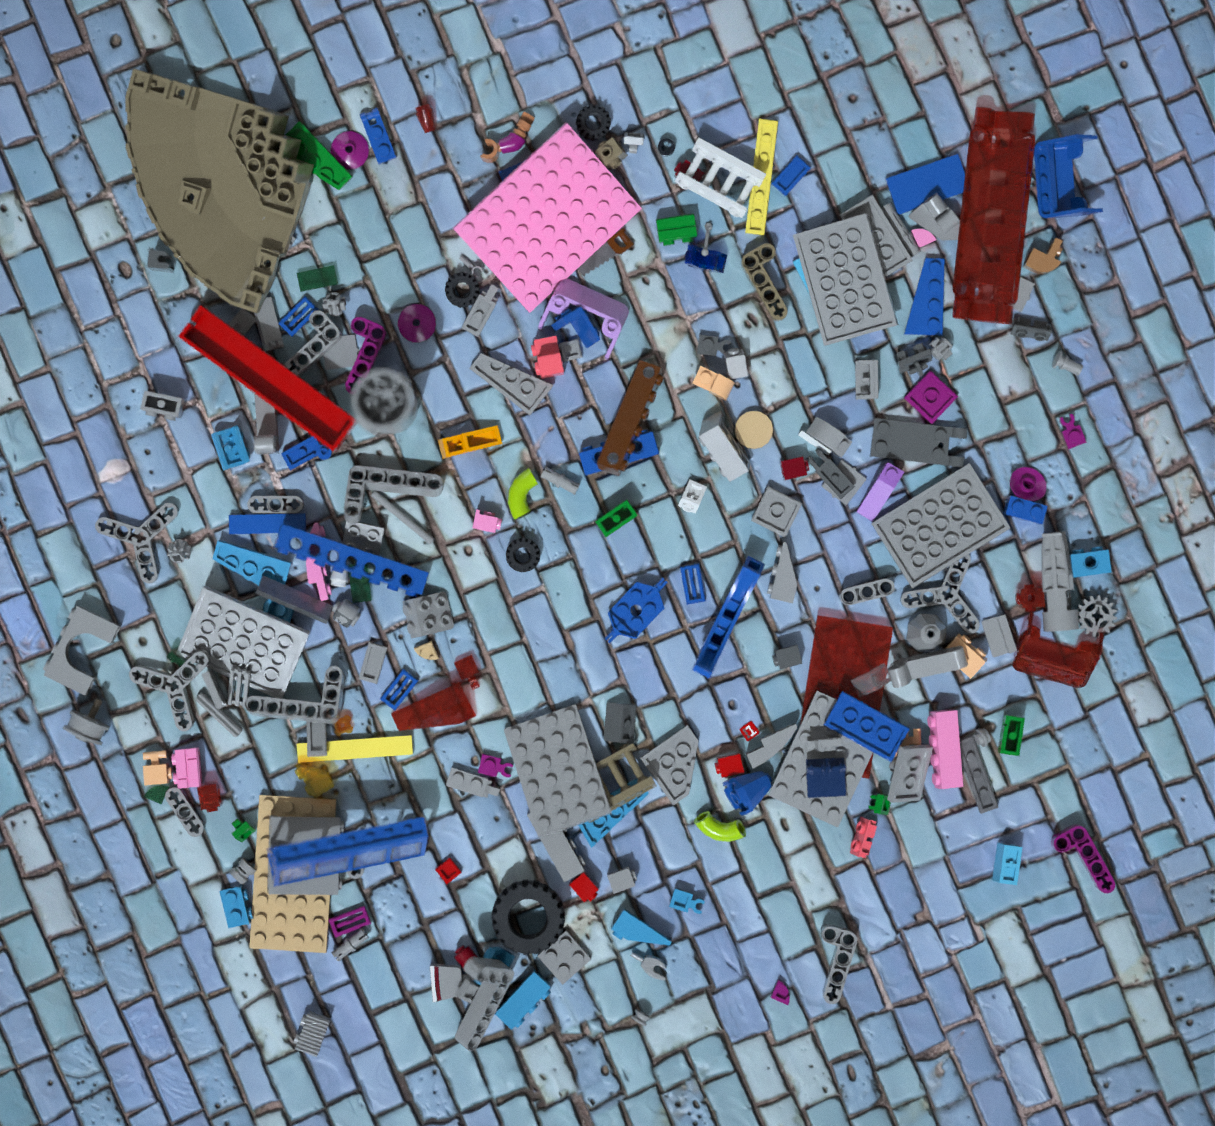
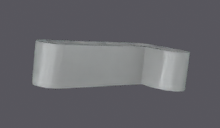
M319 310L312 312L309 318L311 325L317 330L318 334L284 364L285 367L293 370L292 372L299 377L334 347L342 337V333L335 323ZM318 315L324 317V321L320 325L315 324V318ZM331 329H335L337 332L334 339H329L327 335ZM317 342L322 343V350L319 352H315L313 349L314 344ZM303 355L308 357V362L305 365L299 363V359ZM293 363H295L296 366H298V367L301 368V369H300V370L296 369L295 366L293 365Z
M956 646L896 660L890 665L888 672L893 688H900L908 685L913 679L965 668L968 666L963 646Z
M826 924L821 928L820 935L826 943L836 945L822 995L827 1003L836 1004L839 1002L856 948L857 937L849 929ZM828 929H832L835 932L834 936L830 939L824 936L825 931ZM845 935H852L853 940L851 943H843ZM840 953L847 954V960L845 962H839L837 960V957ZM839 971L842 973L841 979L833 980V973ZM830 983L835 985L834 993L836 994V996H832L831 999H829V996L827 994L832 992L833 987L832 985H829Z

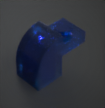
M688 245L685 254V264L695 269L724 274L726 254L708 250L709 254L703 256L701 254L703 248Z

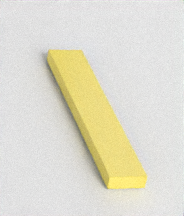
M759 119L753 167L764 172L766 176L760 187L753 186L750 191L746 234L764 236L778 127V121Z
M412 735L327 741V756L308 757L307 743H297L298 763L413 755Z

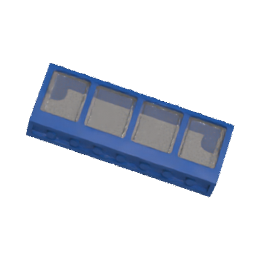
M419 817L294 844L266 848L273 885L275 887L425 856L428 834L425 818Z

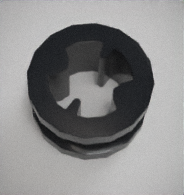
M664 138L659 142L658 151L662 156L667 157L674 153L675 144L671 139ZM666 142L672 146L669 148V152L662 151L661 149Z

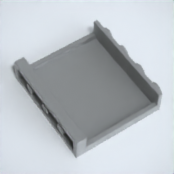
M269 815L268 848L338 835L344 830V822L340 821L341 818L339 816L280 817ZM268 860V894L338 895V890L342 889V879H339V873L274 887Z

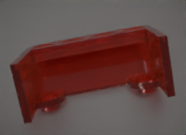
M1030 611L1020 633L1016 647L1017 651L1013 658V668L1019 672L1075 688L1086 686L1101 657L1104 632H1100L1095 643L1081 641L1077 644L1076 648L1040 638V629L1032 625L1034 612Z

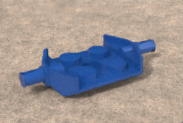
M663 577L653 586L636 582L608 611L613 628L604 639L608 643H611L619 635L636 639L660 612L665 609L660 596V590L668 582ZM633 605L641 607L640 615L633 616L630 609Z

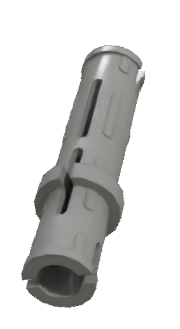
M891 202L882 207L881 210L910 257L920 253L921 250L912 238L913 234L909 233Z

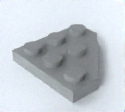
M688 725L641 757V760L672 805L688 796L690 792L699 741Z

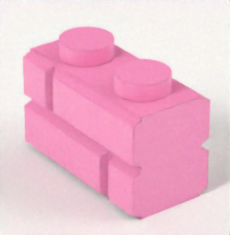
M200 748L176 749L175 754H172V765H176V773H173L174 784H177L178 788L203 786Z

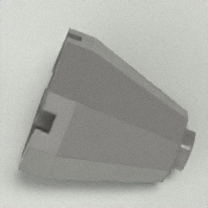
M919 614L908 623L906 640L916 652H933L945 644L947 627L937 615ZM931 630V637H928L927 632Z

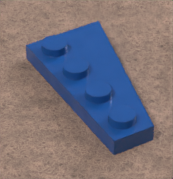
M924 259L904 335H943L944 259Z

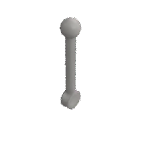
M706 223L704 225L706 234L704 249H702L701 254L703 256H707L709 254L707 248L709 241V233L710 230H712L713 228L711 223Z

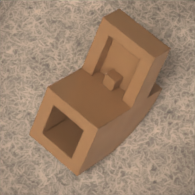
M1058 238L1053 239L1046 254L1035 248L1031 249L1023 267L1037 274L1051 272L1061 263V261L1055 259V256L1059 257L1063 249L1061 244L1063 241Z

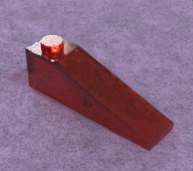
M461 681L391 713L398 731L456 725L476 717Z

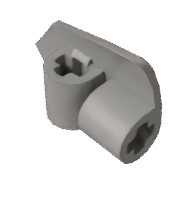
M938 193L928 198L908 216L941 240L963 239L965 227Z

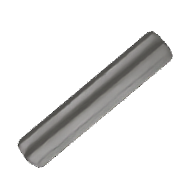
M200 693L196 697V701L234 737L240 735L242 729L221 709H216L214 702L208 696Z

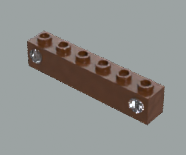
M642 360L639 361L598 459V469L620 476L622 471H626L628 466L627 458L629 454L634 452L636 445L634 441L636 436L639 437L643 429V426H641L643 419L646 420L648 418L650 402L653 403L655 401L657 385L660 386L662 384L664 375L662 374L661 367Z

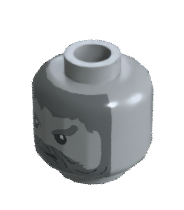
M347 599L341 603L338 601L332 609L334 612L333 619L346 628L354 627L361 616L359 613L360 608Z

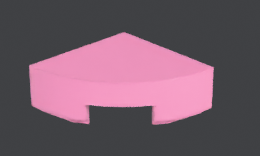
M911 230L919 248L936 241L934 235L927 230Z

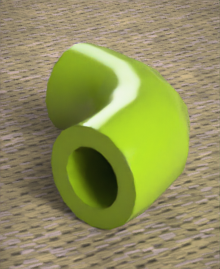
M529 468L521 472L513 480L508 490V506L514 520L531 511L527 503V494L538 483Z
M709 811L698 815L694 820V824L705 836L716 841L731 842L746 837L745 827L739 819L729 823H722L717 821Z

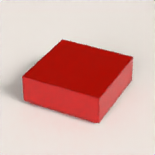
M448 858L435 869L446 884L462 873L451 858Z

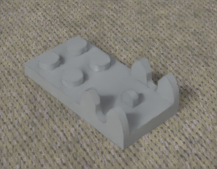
M873 195L839 215L841 220H845L865 213L868 214L885 277L913 261Z

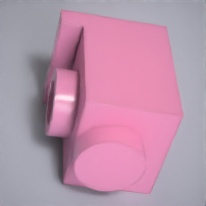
M476 509L472 528L496 533V529L500 530L501 518H496L495 513L486 511L482 515L480 514L481 510Z

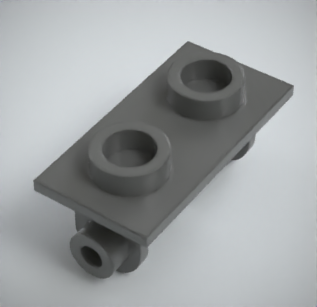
M1013 318V328L1010 335H1015L1019 338H1033L1037 341L1049 340L1052 333V324L1034 320V326H1030L1031 319Z

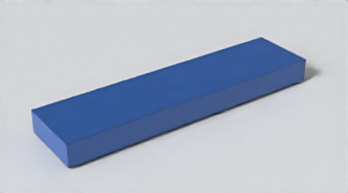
M306 513L229 515V534L278 533L282 524L306 532Z

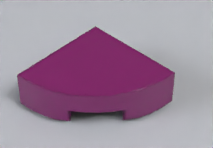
M777 980L770 997L789 1005V991L782 981Z

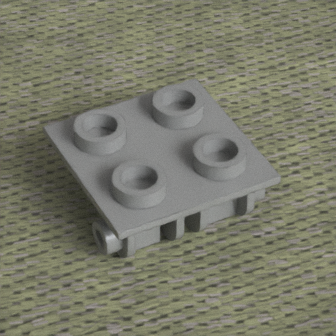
M346 521L342 544L379 556L385 529L381 526L361 522L350 524Z

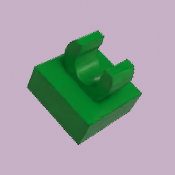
M871 795L870 798L875 799L876 803L875 806L868 805V808L874 810L873 813L888 815L891 804L887 800L888 795Z
M237 818L232 822L236 830L231 834L240 842L245 841L256 831L254 826L247 821L243 823Z

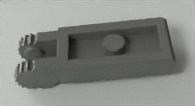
M817 448L815 450L816 454L825 463L819 467L812 457L808 456L806 459L814 467L815 472L842 499L855 486L834 462Z

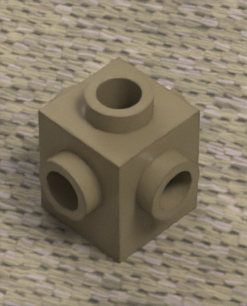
M613 137L608 141L600 143L598 149L594 151L602 164L610 170L619 167L622 164V160L628 156L620 143Z

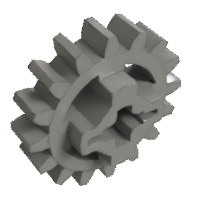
M1097 595L1094 600L1093 596H1089V601L1082 599L1083 606L1077 605L1080 609V612H1078V621L1081 623L1079 629L1085 628L1084 634H1088L1091 631V635L1094 637L1097 632L1099 636H1103V631L1110 632L1109 626L1115 627L1112 620H1117V617L1113 616V613L1117 612V610L1111 609L1113 602L1107 604L1108 598L1104 597L1101 600L1100 595ZM1090 604H1093L1089 611H1085ZM1102 605L1107 609L1108 614H1105L1102 610ZM1097 611V614H1100V618H1096L1095 621L1092 614H1095ZM1084 618L1088 619L1090 627L1085 623ZM1106 620V624L1103 627L1099 628L1100 623Z

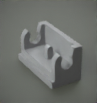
M878 360L855 361L856 400L878 399Z

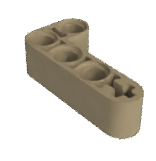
M765 243L745 254L741 260V267L770 318L779 322L786 317L788 310L763 265L774 258L776 252L773 245ZM762 249H770L772 255L769 258L763 257L761 254ZM753 258L755 261V265L753 267H747L745 265V259ZM757 274L763 275L764 283H756L754 276ZM771 291L774 294V299L771 301L766 300L764 292ZM776 300H778L779 302L776 303L777 309L783 310V312L781 313L782 317H780L779 315H774V312L776 311L774 306H772L771 308L769 307V305L773 304Z

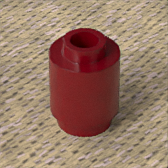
M464 945L460 946L455 951L456 955L454 956L463 970L470 958L478 957L469 945L466 947Z

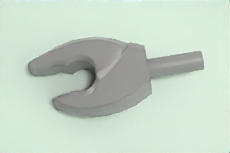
M634 952L631 953L630 956L641 962L640 966L646 974L658 980H666V977L654 971L656 965L666 969V965L661 959L652 955H646L643 958Z

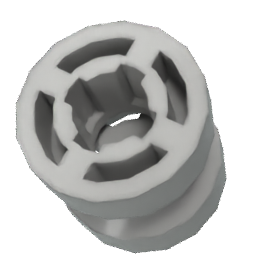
M242 858L239 861V865L234 867L230 874L239 883L244 885L248 877L257 870L249 861Z

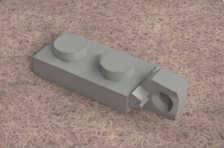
M491 284L487 293L482 291L481 295L479 294L461 327L462 329L479 337L497 304L498 299L495 298V295L499 289L498 287Z
M453 767L446 783L448 787L487 798L488 794L498 796L500 788L491 786L492 781L488 780V778Z

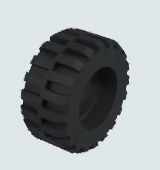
M528 879L520 882L516 881L503 889L501 894L498 895L492 910V927L497 939L503 943V946L510 948L512 952L523 953V955L539 954L543 950H548L552 944H555L562 934L565 923V910L562 900L557 892L552 890L546 883H540L538 880L529 881ZM521 900H535L546 911V923L536 934H521L511 924V910Z

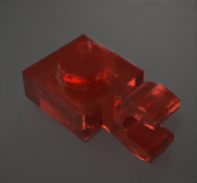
M472 655L454 662L461 680L467 678L472 690L479 688V683L475 677L479 670Z

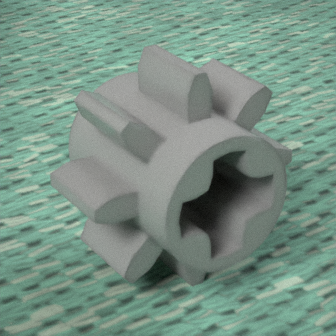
M332 292L327 294L326 298H323V311H328L329 315L339 316L343 313V310H346L345 297L340 298L339 293Z
M944 337L940 340L935 338L929 344L932 347L930 349L932 356L938 361L941 358L947 360L953 354L950 351L953 346Z
M177 539L174 544L169 543L167 556H170L173 562L182 563L184 559L189 560L191 546H188L185 540Z

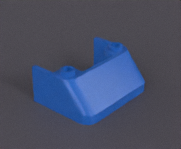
M1076 134L1041 141L1036 144L1034 160L1038 212L1042 218L1076 217L1103 212V208H1088L1087 201L1083 197H1075L1072 160L1081 157L1083 142L1098 139L1097 135Z

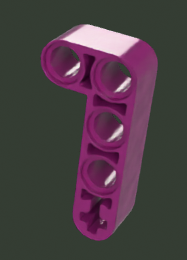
M356 317L351 322L353 332L365 338L345 384L347 392L353 395L350 384H355L357 380L353 377L354 374L362 378L372 372L387 337L384 327L363 317ZM358 321H363L365 323L364 330L357 331L355 324ZM375 329L383 331L381 338H373L372 334ZM372 346L375 348V354L370 357L366 356L365 349ZM360 364H366L367 372L359 374L357 367Z
M1074 824L1052 837L1051 845L1059 852H1066L1073 847L1075 848L1099 891L1108 894L1115 889V881L1084 827ZM1076 829H1081V837L1075 839L1073 832ZM1059 838L1065 839V845L1062 848H1058L1056 845ZM1087 845L1090 846V854L1083 855V848ZM1099 862V871L1093 872L1092 865ZM1099 876H1102L1104 880L1109 882L1107 883V888L1102 886L1103 881Z

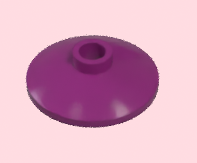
M347 131L339 134L333 140L331 154L347 170H353L361 167L366 162L369 155V146L362 135L357 132ZM348 146L353 148L351 153L346 152Z
M410 305L400 313L398 318V329L401 335L411 342L419 343L426 341L433 335L436 328V319L433 312L424 305ZM415 319L420 321L419 326L413 325Z
M1020 467L1010 477V487L1018 498L1035 502L1040 500L1046 493L1047 486L1044 477L1033 468Z

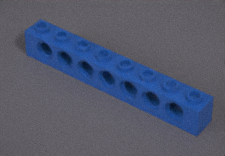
M284 524L280 525L274 548H277L278 553L284 555L292 553L296 555V559L302 561L310 559L314 561L315 565L325 567V565L332 566V570L335 572L343 573L347 571L351 573V577L357 579L365 577L369 579V583L375 585L383 583L387 585V589L397 592L398 589L406 591V595L415 598L416 595H422L429 574L428 572ZM293 538L300 541L299 549H294L291 546ZM312 544L317 545L319 548L317 555H312L309 551V547ZM331 550L337 553L335 561L328 559V552ZM350 556L355 559L354 567H349L346 564L347 557ZM366 563L373 565L374 570L372 573L365 571L364 566ZM384 569H389L392 572L390 579L383 577ZM402 575L409 576L410 583L408 585L402 584Z

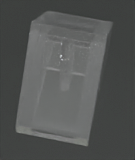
M882 663L850 681L860 698L880 689L891 682L887 666L885 663Z

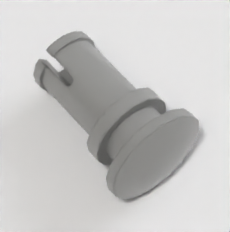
M1061 350L1056 354L1052 362V368L1059 366V369H1065L1077 376L1083 369L1082 364L1069 359L1067 355L1063 356V351Z

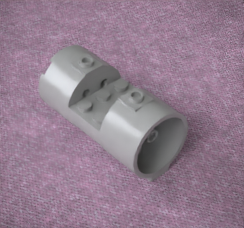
M376 370L363 376L353 392V408L357 415L354 421L376 437H379L381 433L386 435L397 434L408 429L418 413L417 396L413 386L410 385L412 381L400 371L395 373L388 370Z

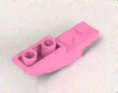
M314 523L310 533L326 537L324 526H320V523ZM312 544L309 547V551L312 555H317L319 548L317 545ZM307 559L306 569L309 584L317 583L321 601L330 599L329 595H332L330 584H326L325 576H328L326 566H317L313 560Z

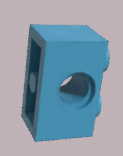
M1103 546L1091 548L1092 552L1085 553L1084 549L1072 550L1073 554L1069 555L1072 578L1111 573L1109 550H1103ZM1088 556L1094 560L1091 567H1087L1085 564V559Z

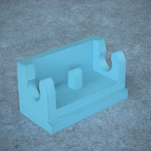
M997 842L992 876L993 881L1017 885L1023 847Z

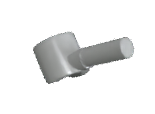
M464 256L459 258L471 270L472 276L477 277L473 272L475 268L483 272L480 266H474Z

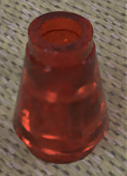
M430 104L416 107L415 115L424 133L436 130L434 112Z

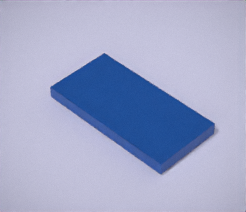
M958 154L885 179L898 215L915 210L936 193L944 200L970 191Z
M843 691L840 693L823 724L892 762L910 729Z

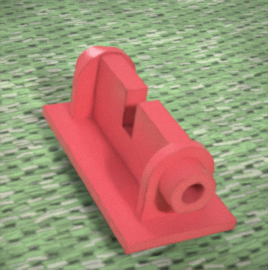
M860 817L856 825L854 840L851 842L850 854L866 858L869 855L872 842L867 841V837L874 838L877 828L876 821Z

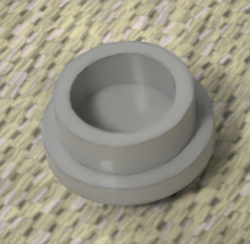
M985 728L975 730L974 739L976 743L982 747L987 746L991 742L988 731Z

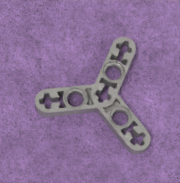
M166 503L140 527L102 517L96 521L95 528L102 535L133 544L141 580L145 583H154L158 579L159 573L151 540L178 516L179 511L175 504ZM166 507H173L174 510L172 512L174 515H167L164 518L167 520V522L164 523L163 519L159 517L158 514L160 513L161 516H163L167 512L165 509ZM153 519L160 521L161 525L157 530H153L150 527V522ZM106 520L107 525L114 527V523H116L117 525L115 526L113 532L114 535L111 534L112 530L105 529L104 531H102L100 523H104ZM121 526H125L128 529V534L125 537L118 535V529ZM132 529H135L134 534L140 535L143 532L146 540H142L141 543L135 537H132V541L129 540L132 535ZM142 551L150 553L149 561L144 562L141 560L140 554ZM152 563L153 567L149 566L150 572H154V576L149 581V578L144 576V574H147V568L142 569V565Z
M968 554L964 557L967 559L966 563H961L960 568H964L963 572L952 568L953 564L948 567L941 587L904 592L900 597L903 607L917 608L943 604L966 633L977 632L980 627L978 619L958 595L971 561L970 555ZM959 561L955 562L954 565L958 566ZM953 571L958 572L960 576L959 580L955 583L949 579V575ZM946 582L956 586V589L951 588L950 594L952 597L947 598V600L942 595V592L947 591L949 586H945ZM920 592L919 599L921 604L918 605V601H912L911 605H908V602H904L908 594L911 597H918L916 593ZM925 592H931L934 596L930 603H926L923 600ZM961 604L964 607L962 615L954 613L955 605ZM967 613L970 614L967 619L971 622L975 621L973 630L966 628L968 624L965 620L962 622L959 620L965 617Z
M199 650L174 674L137 665L130 670L129 677L136 684L166 692L176 727L180 731H187L194 726L195 722L186 686L208 666L211 658L207 651ZM203 655L205 657L203 659L204 662H201L197 666H195L194 663H196L199 657ZM185 667L191 668L193 672L191 677H186L183 674ZM138 670H140V674H142V675H145V676H146V675L148 674V672H149L150 674L148 675V678H147V677H144V676H141V677L138 679V678H137V674H135V672H137ZM153 675L161 677V684L156 685L153 683ZM174 681H177L176 685H178L179 687L174 690L173 685H165V683H173ZM176 699H182L184 701V708L180 709L176 707ZM185 710L187 711V713L183 715H178V713L184 712ZM183 716L185 720L189 721V723L186 726L185 724H181Z

